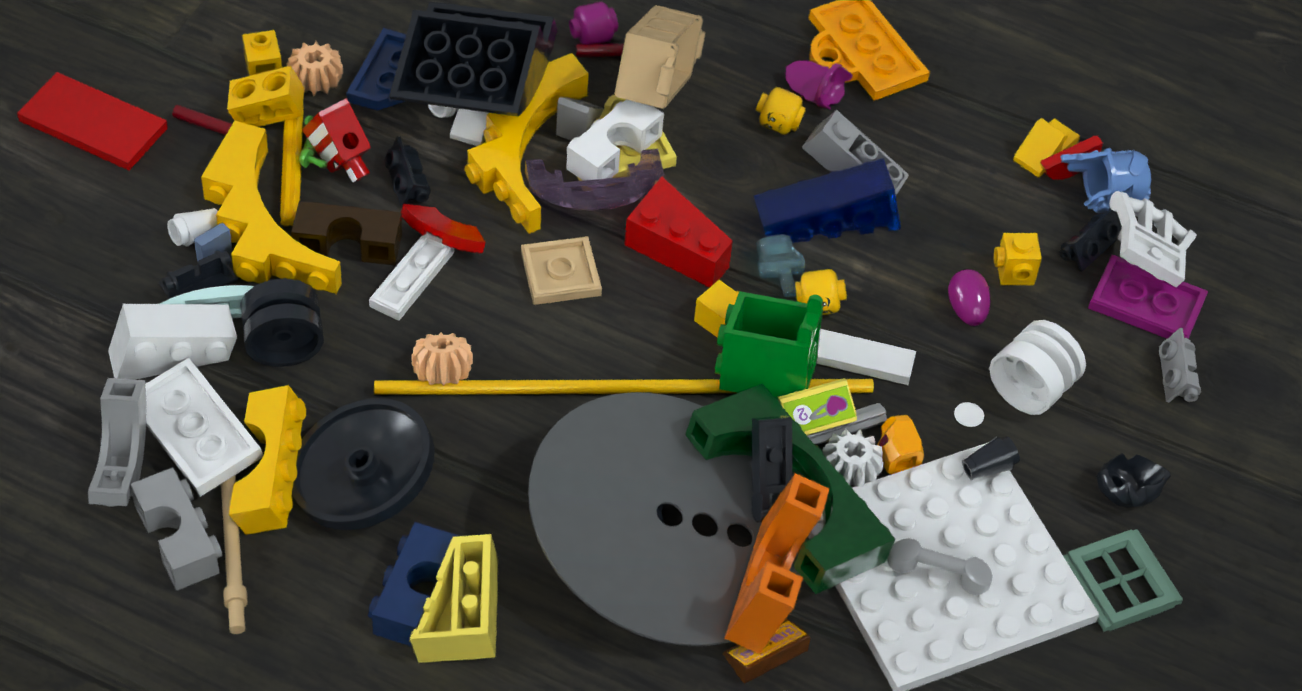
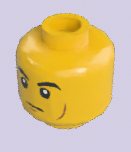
M775 87L769 95L762 94L755 111L761 113L759 122L763 127L779 134L787 135L791 130L796 132L806 108L802 106L803 102L800 96L780 87Z
M832 269L805 272L801 276V281L795 283L797 302L807 303L811 295H819L823 299L822 315L837 313L840 309V301L847 300L845 280H838L835 271Z

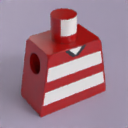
M347 98L318 112L302 129L320 158L327 162L326 167L331 173L344 167L352 183L370 174L361 158L371 148L370 143Z

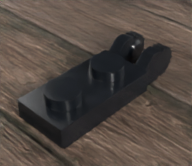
M788 416L752 418V485L754 495L751 498L753 518L757 522H762L769 512L770 494L773 493L772 504L774 505L792 478V419Z

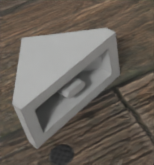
M559 97L557 103L556 135L568 140L580 137L590 129L596 118L599 119L604 108L579 99Z

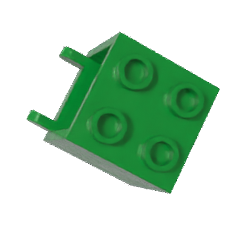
M739 291L735 304L728 305L725 325L721 324L718 333L717 345L723 346L722 353L718 354L715 366V374L720 375L719 389L739 393L763 384L777 399L783 395L808 389L818 360L823 299L819 295H811L807 303Z

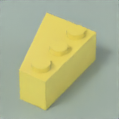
M491 534L456 536L452 538L437 573V583L430 598L427 597L423 606L424 614L419 626L413 630L410 637L418 663L495 658L498 556Z

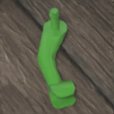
M308 115L305 118V126L313 119V116ZM307 138L299 156L300 164L304 168H307L310 163L322 169L326 168L327 162L325 160L314 157L316 150Z

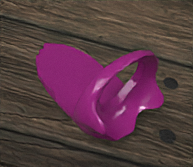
M812 61L793 62L786 66L785 73L786 81L793 91L803 96L806 100L829 110L831 109L830 105L840 102L845 93L844 83L852 79L853 76L841 64L835 63L829 68Z

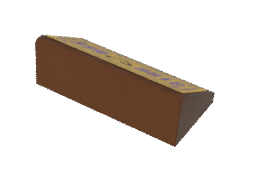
M786 619L760 654L736 645L724 651L723 655L745 684L808 651L811 637L806 631L789 619Z

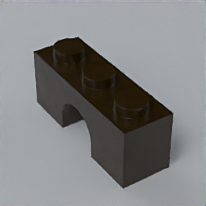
M299 201L291 232L292 238L312 251L327 257L331 246L335 242L344 239L354 240L361 244L362 262L396 266L402 239V213Z

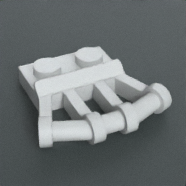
M1114 192L1110 198V208L1113 211H1117L1122 225L1118 235V240L1121 241L1120 257L1124 258L1128 263L1153 274L1157 279L1178 287L1185 280L1186 250L1197 234L1191 229L1187 231L1173 219L1171 212L1166 209L1160 211L1153 207V202L1148 199L1139 200L1129 197L1124 192ZM1152 222L1157 227V234L1152 231ZM1172 236L1179 241L1178 245L1172 243Z

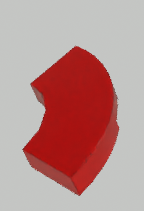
M403 204L401 210L403 219L420 234L425 235L429 232L443 238V245L462 251L483 253L486 242L476 226L451 220L441 214L435 207Z

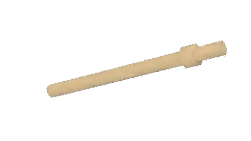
M234 475L221 483L227 587L223 590L224 606L228 609L229 631L232 634H241L245 631L244 607L247 606L248 602L247 589L242 585L239 526L228 515L233 485L236 482Z

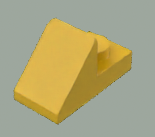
M1040 118L1014 155L1013 161L1039 178L1045 173L1040 161L1078 144L1080 135L1056 119L1048 123Z

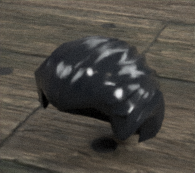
M1120 453L1113 459H1110L1108 463H1104L1096 477L1099 489L1109 500L1118 506L1129 508L1145 506L1158 498L1171 475L1163 466L1144 456L1136 454L1134 457L1127 459L1123 453Z

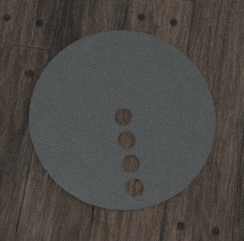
M630 392L600 397L584 403L561 418L547 433L534 457L529 475L528 497L532 524L548 561L569 589L585 604L604 618L630 632L655 641L685 646H711L731 642L725 639V635L762 523L755 521L752 514L751 498L754 495L752 456L726 455L705 460L685 435L693 410L703 406L681 398L655 393ZM773 493L770 494V508H769V510H770L771 507L773 506V504H772V495H773ZM671 504L678 508L682 514L681 524L678 526H668L662 523L657 516L658 506ZM697 514L710 516L717 524V533L710 537L700 535L693 528V517ZM733 524L745 526L752 535V543L746 547L735 545L727 535L728 527ZM799 549V551H798V553H797V555H796V557H795V559H794V561H793V564H792V566H791V568H790L789 571H791V572H793V573H795V574H797V575L800 576V574H799V573L796 571V569L793 567L794 564H795V561H796V559H797V556H798V554H799V552H800V549Z

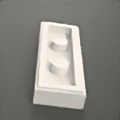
M428 232L422 235L369 298V307L399 321L454 254V248L443 245L441 238Z
M821 329L817 364L908 385L916 351Z

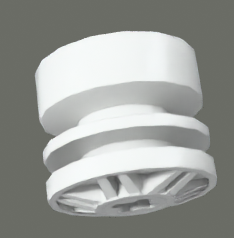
M1035 320L1025 327L1010 344L1004 347L991 360L989 370L995 388L1010 405L1030 415H1041L1066 390L1071 388L1074 382L1083 376L1086 362L1081 347L1068 331L1056 323L1046 320Z

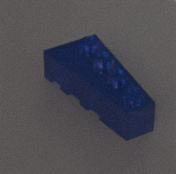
M884 158L754 195L758 217L768 246L811 241L813 235L820 234L827 236L828 239L841 237L843 231L859 230L860 235L874 233L875 227L888 226L889 231L901 229L895 188Z

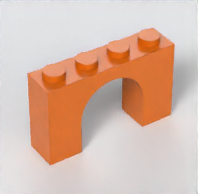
M796 473L786 485L761 523L725 639L760 654L795 606L803 577L789 570L803 542L822 516L829 488Z

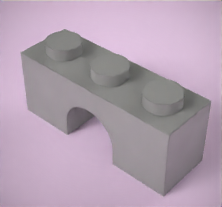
M170 468L131 483L134 505L147 532L150 533L165 527L178 530L175 534L158 541L162 562L176 591L219 574L217 558L222 557L221 548L214 535L208 537L205 531L208 525L201 508H193L190 502L193 500V494L187 480H179L174 468Z

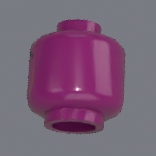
M596 2L577 7L574 11L573 19L569 20V28L572 37L578 38L581 44H600L612 40L614 32L618 31V20L612 7L609 8L604 2Z

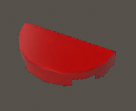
M1098 135L1093 136L1041 160V167L1046 175L1053 180H1063L1075 176L1080 172L1068 171V163L1061 162L1060 156L1062 154L1091 153L1094 150L1101 152L1103 142Z

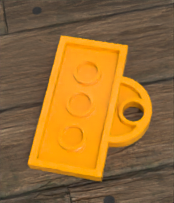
M837 0L810 10L809 20L820 32L811 43L810 61L829 68L835 63L841 64L853 75L852 79L845 82L858 80L874 101L928 81L930 73L871 0ZM829 57L834 59L835 61L827 62L822 60L821 58Z

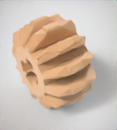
M316 41L314 45L308 46L303 43L301 49H293L291 57L288 58L287 66H292L304 86V92L309 90L314 96L317 91L327 94L329 87H338L339 79L342 78L343 64H341L338 50H332L329 44L319 46Z
M441 332L439 335L427 334L426 338L416 340V346L413 347V354L411 355L412 366L418 380L428 381L429 385L436 383L443 386L446 383L458 384L459 380L468 378L469 371H471V364H473L471 345L467 344L466 338L456 337L454 333L449 335H443Z

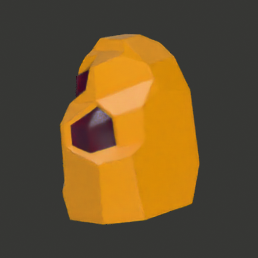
M897 415L888 418L881 426V439L877 444L882 446V461L887 473L892 475L922 465L924 458L922 442L911 418L908 415Z

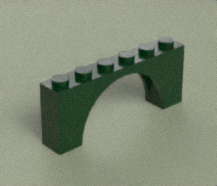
M763 384L693 410L685 435L705 460L726 455L752 456V418L791 416L780 405L778 399ZM792 419V473H796L829 488L822 513L823 529L816 536L802 544L793 566L814 593L818 594L885 563L896 539L890 530L869 509L867 503L846 482L844 476L833 467L823 455L821 449L810 440L800 425Z

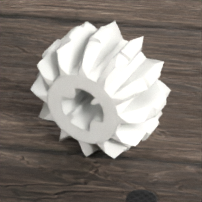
M845 428L841 436L833 434L829 439V443L823 448V455L844 476L849 485L863 487L865 483L874 482L879 473L882 472L884 464L882 462V446L875 445L874 436L864 438L861 429L856 435H852Z

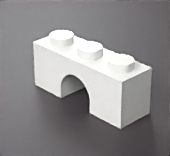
M630 100L617 103L609 114L602 119L596 120L590 129L580 137H575L571 140L566 150V169L597 190L619 172L620 149L616 146H628L641 154L662 136L664 113L653 106Z

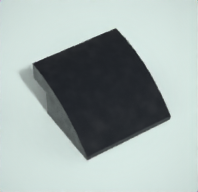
M429 1L427 11L413 9L389 97L392 100L519 117L530 104L546 70L558 31L554 17Z

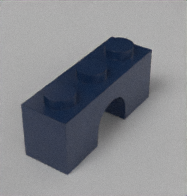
M414 522L409 535L404 534L397 549V556L399 557L395 565L390 564L383 578L384 589L380 596H374L369 607L368 617L372 618L374 635L412 646L410 637L413 630L419 626L424 614L423 606L427 597L430 598V596L418 593L411 588L421 582L437 583L436 576L451 540L458 535Z

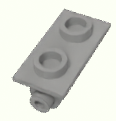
M1179 328L1159 346L1165 398L1168 403L1177 395L1184 397V400L1187 402H1193L1198 399V395L1201 393L1198 373L1193 372L1197 368L1195 345L1188 338H1184L1183 329Z

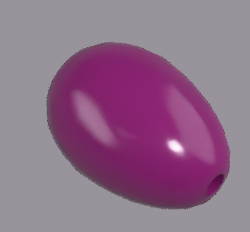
M975 270L957 272L951 278L948 286L950 303L957 316L964 323L970 326L981 325L986 320L990 309V290L987 281Z

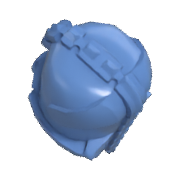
M1108 148L1103 152L1094 150L1091 153L1062 154L1060 156L1061 162L1068 163V171L1083 172V183L1088 200L1084 202V206H1088V209H1093L1096 213H1103L1109 210L1110 198L1116 191L1127 193L1129 197L1139 200L1144 198L1149 200L1151 171L1147 163L1148 158L1138 151L1112 152L1111 148Z

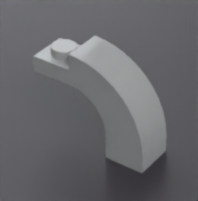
M108 378L100 398L102 417L100 455L88 490L89 504L105 505L108 507L127 506L130 496H132L130 484L140 480L146 434L145 380Z

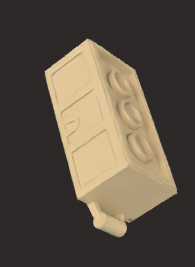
M658 5L653 7L626 33L614 93L615 97L664 109L691 78L696 59L701 57L705 32L701 30L702 16Z

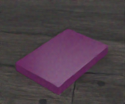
M1111 255L1088 308L1166 339L1179 328H1182L1184 338L1189 339L1208 291L1186 282H1182L1178 287H1174L1165 281L1157 279L1153 274L1128 263L1125 259Z

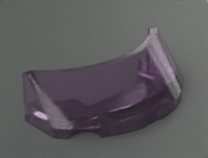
M658 148L642 150L640 162L636 166L635 163L628 164V177L564 182L561 170H554V174L546 171L542 159L525 160V186L532 195L558 206L577 210H605L628 205L646 196L661 177L664 178Z

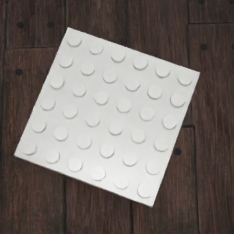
M985 444L877 479L874 482L865 483L863 487L856 486L852 488L867 503L869 509L881 523L890 530L896 539L895 542L910 538L918 541L922 548L963 560L977 557L987 563L992 572V582L989 590L980 595H974L964 590L960 582L962 574L917 562V566L913 571L898 573L891 569L886 560L885 563L835 585L893 691L914 689L1097 622L1098 611L1010 470L970 480L962 466V460L968 458V456ZM823 515L808 535L809 539L816 536L823 529Z

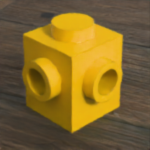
M1003 233L1000 247H995L994 265L998 267L1000 284H1035L1042 260L1037 233Z

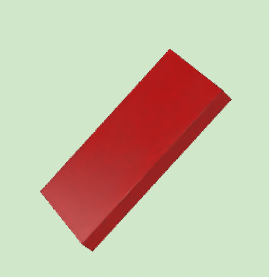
M58 72L17 113L20 122L129 171L168 129L167 120Z

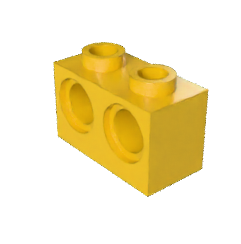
M292 66L231 80L227 110L234 121L256 127L301 117L303 113L304 86Z

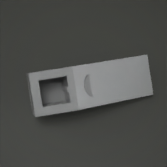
M837 110L814 129L802 146L805 151L827 170L892 198L897 195L909 176L907 172Z

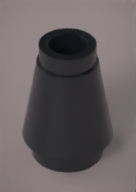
M997 436L968 456V458L962 460V466L968 478L973 480L1013 470L1014 465L1020 462V457L1015 444L1008 436L1003 438Z

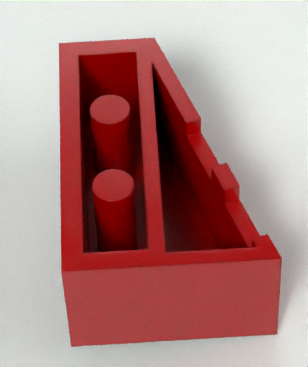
M663 177L657 181L626 220L625 246L709 288L720 280L730 266L733 240Z

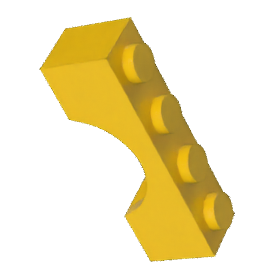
M289 385L251 392L248 396L244 423L260 443L266 444V449L257 467L233 485L228 515L246 535L287 528L288 515L293 504L291 497L293 481L297 478V455L302 445V422L306 417V407L303 400L298 398Z

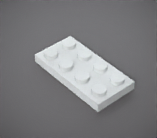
M189 358L145 384L146 426L200 497L263 457L260 446Z

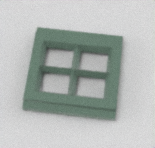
M1138 529L1119 533L1071 550L1063 555L1098 611L1097 621L1104 632L1115 630L1172 609L1183 601V598ZM1126 548L1139 570L1122 575L1108 553ZM1102 556L1115 578L1098 584L1084 562ZM1143 575L1157 598L1140 604L1126 581ZM1117 584H1120L1133 604V607L1119 612H1115L1102 591Z

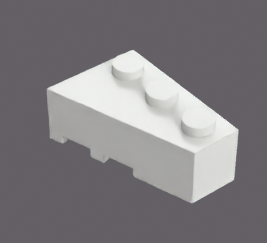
M123 304L108 350L114 378L136 380L160 375L187 358L196 367L228 361L235 345L237 334L229 305Z

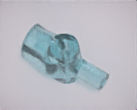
M775 235L760 239L756 244L760 276L762 278L778 277L784 296L786 298L795 296L796 287L792 275L804 272L805 260L803 255L794 248L789 235Z

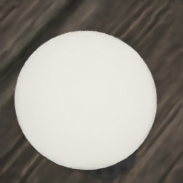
M961 403L955 408L954 416L964 426L975 427L984 420L983 410L974 403Z

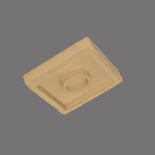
M588 236L521 245V255L533 305L602 295V287Z

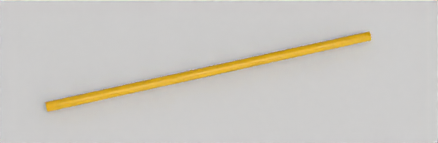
M720 379L459 380L458 384L446 383L444 386L439 383L429 385L428 381L421 380L374 381V395L620 394L630 392L655 394H737V392L719 389ZM812 379L809 388L840 379ZM846 379L850 393H873V379Z

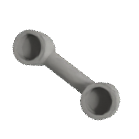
M907 538L895 542L887 558L888 565L898 573H909L916 568L917 562L962 574L960 579L962 587L968 593L974 595L987 592L992 582L991 569L982 559L971 557L963 560L925 549L915 539Z

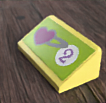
M845 378L778 397L780 405L800 425L806 435L857 421L856 410Z

